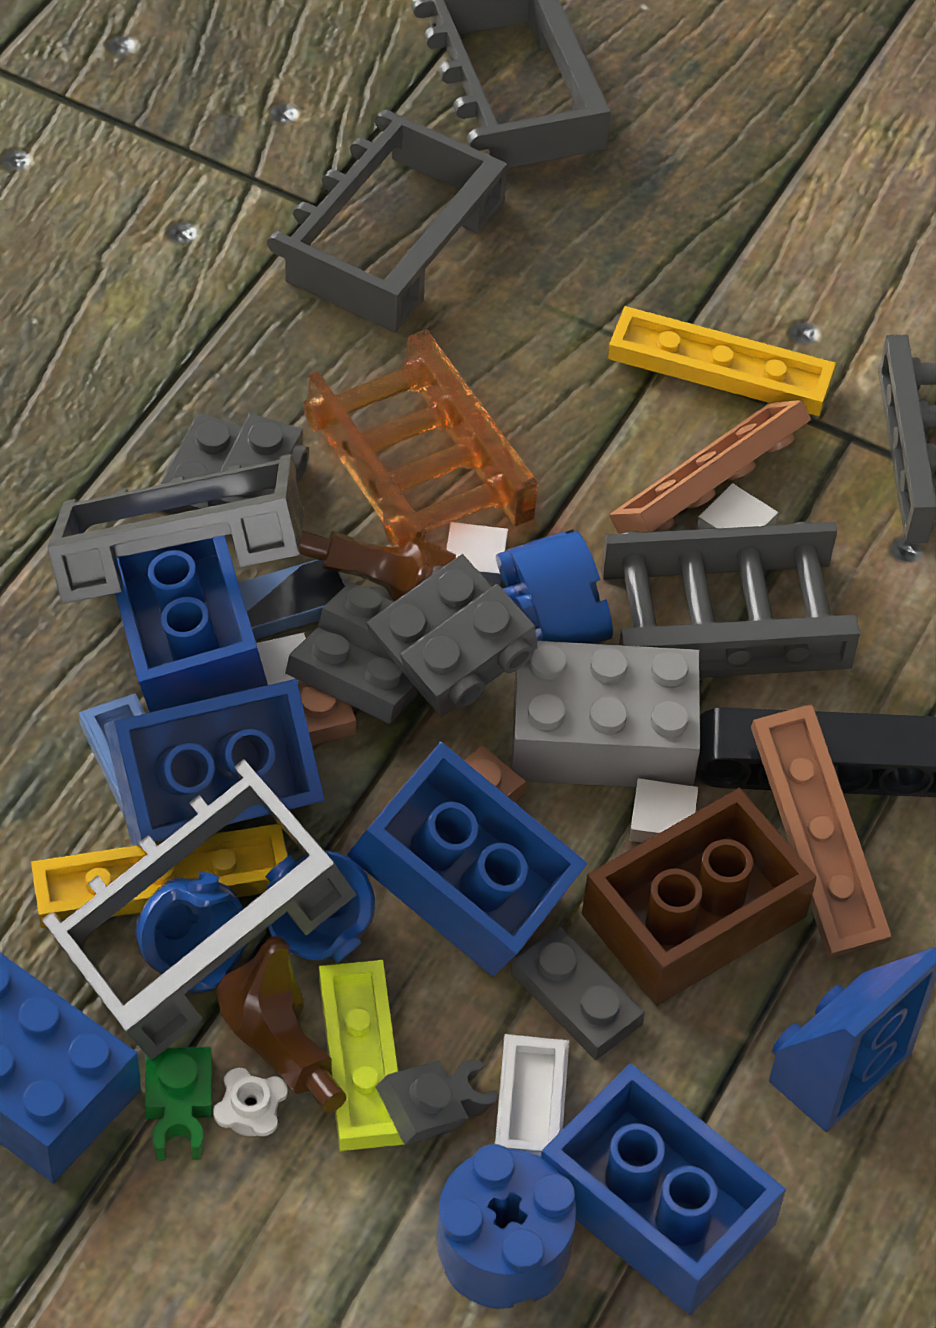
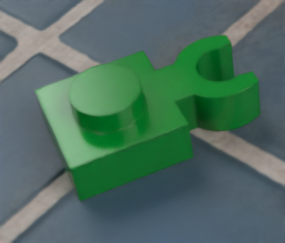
M212 1047L167 1048L153 1060L146 1054V1119H160L153 1130V1148L157 1161L166 1160V1144L171 1138L177 1136L185 1137L190 1141L192 1160H200L203 1155V1129L196 1118H212Z

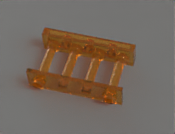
M427 329L407 336V361L403 362L402 369L334 395L319 371L308 375V399L303 402L307 421L315 432L322 431L383 521L385 535L392 547L403 546L411 538L426 541V532L490 506L496 509L502 508L514 527L535 518L538 482ZM408 390H411L413 393L419 392L429 405V407L360 433L348 415ZM435 428H438L440 431L446 430L456 443L455 446L390 472H387L374 453ZM464 466L468 470L474 469L484 483L481 486L417 512L413 510L401 492Z

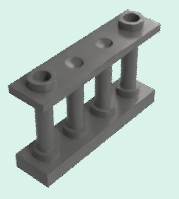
M886 335L878 375L905 543H928L933 521L936 520V486L933 485L932 479L936 470V448L933 442H926L925 433L928 427H936V405H928L926 399H919L918 390L921 385H936V363H921L919 357H912L908 335Z
M798 522L788 525L646 533L630 531L622 534L605 535L601 567L602 580L625 578L633 628L621 629L619 645L699 650V678L852 669L860 637L857 616L831 615L821 567L830 566L837 535L836 522ZM797 568L807 618L774 619L763 570ZM740 572L749 621L715 622L706 574ZM682 575L691 624L657 626L648 577Z

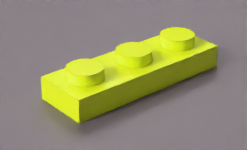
M383 960L319 966V983L328 1056L332 1058V1077L346 1094L344 1104L335 1110L340 1151L404 1145L376 1089V1086L387 1074L398 1072Z

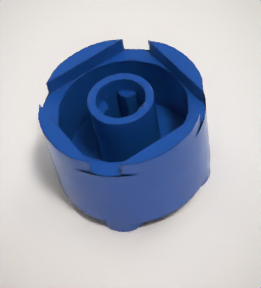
M572 529L566 532H559L496 554L498 569L506 586L503 590L535 625L537 641L600 644L613 638V626L607 599L600 601L596 582L601 579L590 550L578 531H573Z
M498 1144L486 1145L480 1148L473 1157L458 1166L450 1175L442 1190L437 1227L438 1254L445 1269L444 1273L451 1285L467 1299L496 1309L513 1308V1303L523 1302L534 1298L535 1302L553 1291L567 1270L575 1229V1192L570 1180L543 1158L526 1151L507 1149Z

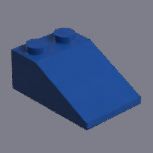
M933 947L863 972L846 988L840 984L836 985L819 1002L815 1009L816 1015L803 1027L798 1023L792 1024L775 1042L772 1048L775 1059L769 1082L826 1133L912 1054L936 982V949Z

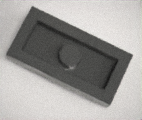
M560 926L512 960L511 974L595 1061L643 1025L645 1011Z

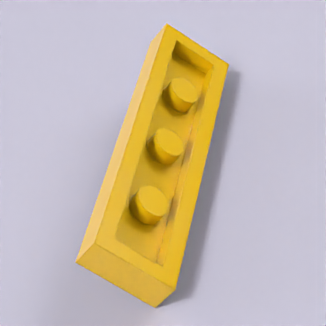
M624 306L609 343L607 358L767 403L802 400L808 413L819 417L836 366L835 362Z
M274 824L215 833L111 917L141 913L148 898L166 881L178 877L199 879V872L212 873L218 876L219 882L228 886L237 897L263 894L270 883L266 875L287 857L281 826ZM140 845L31 861L40 927H47L42 919L49 913H55L64 921L96 896L88 882L97 875L108 886L145 857L147 853Z

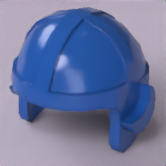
M324 851L340 870L356 893V896L306 936L287 912L269 925V930L273 937L280 936L285 939L286 943L290 946V952L297 956L313 961L333 958L339 964L352 955V951L362 943L358 938L373 921L375 896L373 887L368 879V874L359 864L340 853ZM289 855L277 864L266 875V878L270 881L266 891L307 857L305 856L295 862Z
M199 872V879L178 877L166 881L148 898L136 919V939L144 960L158 973H165L243 910L237 895L228 886L220 883L218 876L207 872ZM247 944L188 992L202 993L218 987L224 975L232 972Z

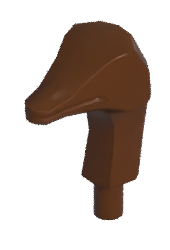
M302 531L300 555L321 560L322 569L360 576L385 587L393 602L456 558V554L436 544L415 538L409 539L403 546L394 548L369 544L335 531L330 533L329 538Z
M274 936L260 947L254 958L240 968L224 975L216 988L221 1014L232 1031L245 1044L254 1049L278 1073L295 1094L310 1091L326 1112H333L344 1104L346 1094L332 1077V1058L305 1035L297 1020L304 1007L303 997L294 978L290 962V946L286 943L285 939L280 936Z

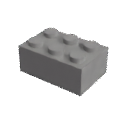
M537 641L538 648L534 650L530 660L523 667L515 671L511 769L525 781L637 787V780L640 778L687 786L694 785L700 752L699 650Z

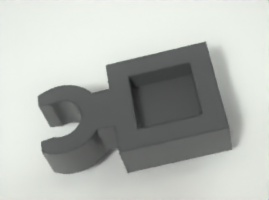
M439 1060L387 1074L376 1086V1089L404 1145L455 1131L468 1119V1116L483 1114L499 1098L496 1090L478 1093L469 1085V1081L473 1080L484 1068L481 1061H465L449 1077Z

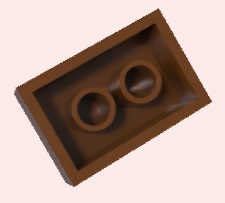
M739 787L587 874L582 915L655 1006H658L807 917L817 876Z

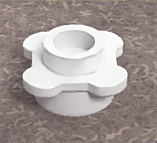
M244 1068L230 1070L224 1077L226 1092L223 1101L214 1107L215 1121L221 1127L231 1128L240 1135H270L278 1126V1104L285 1100L288 1094L286 1083L277 1076L267 1079L251 1076ZM247 1098L257 1100L254 1106H247L244 1102Z

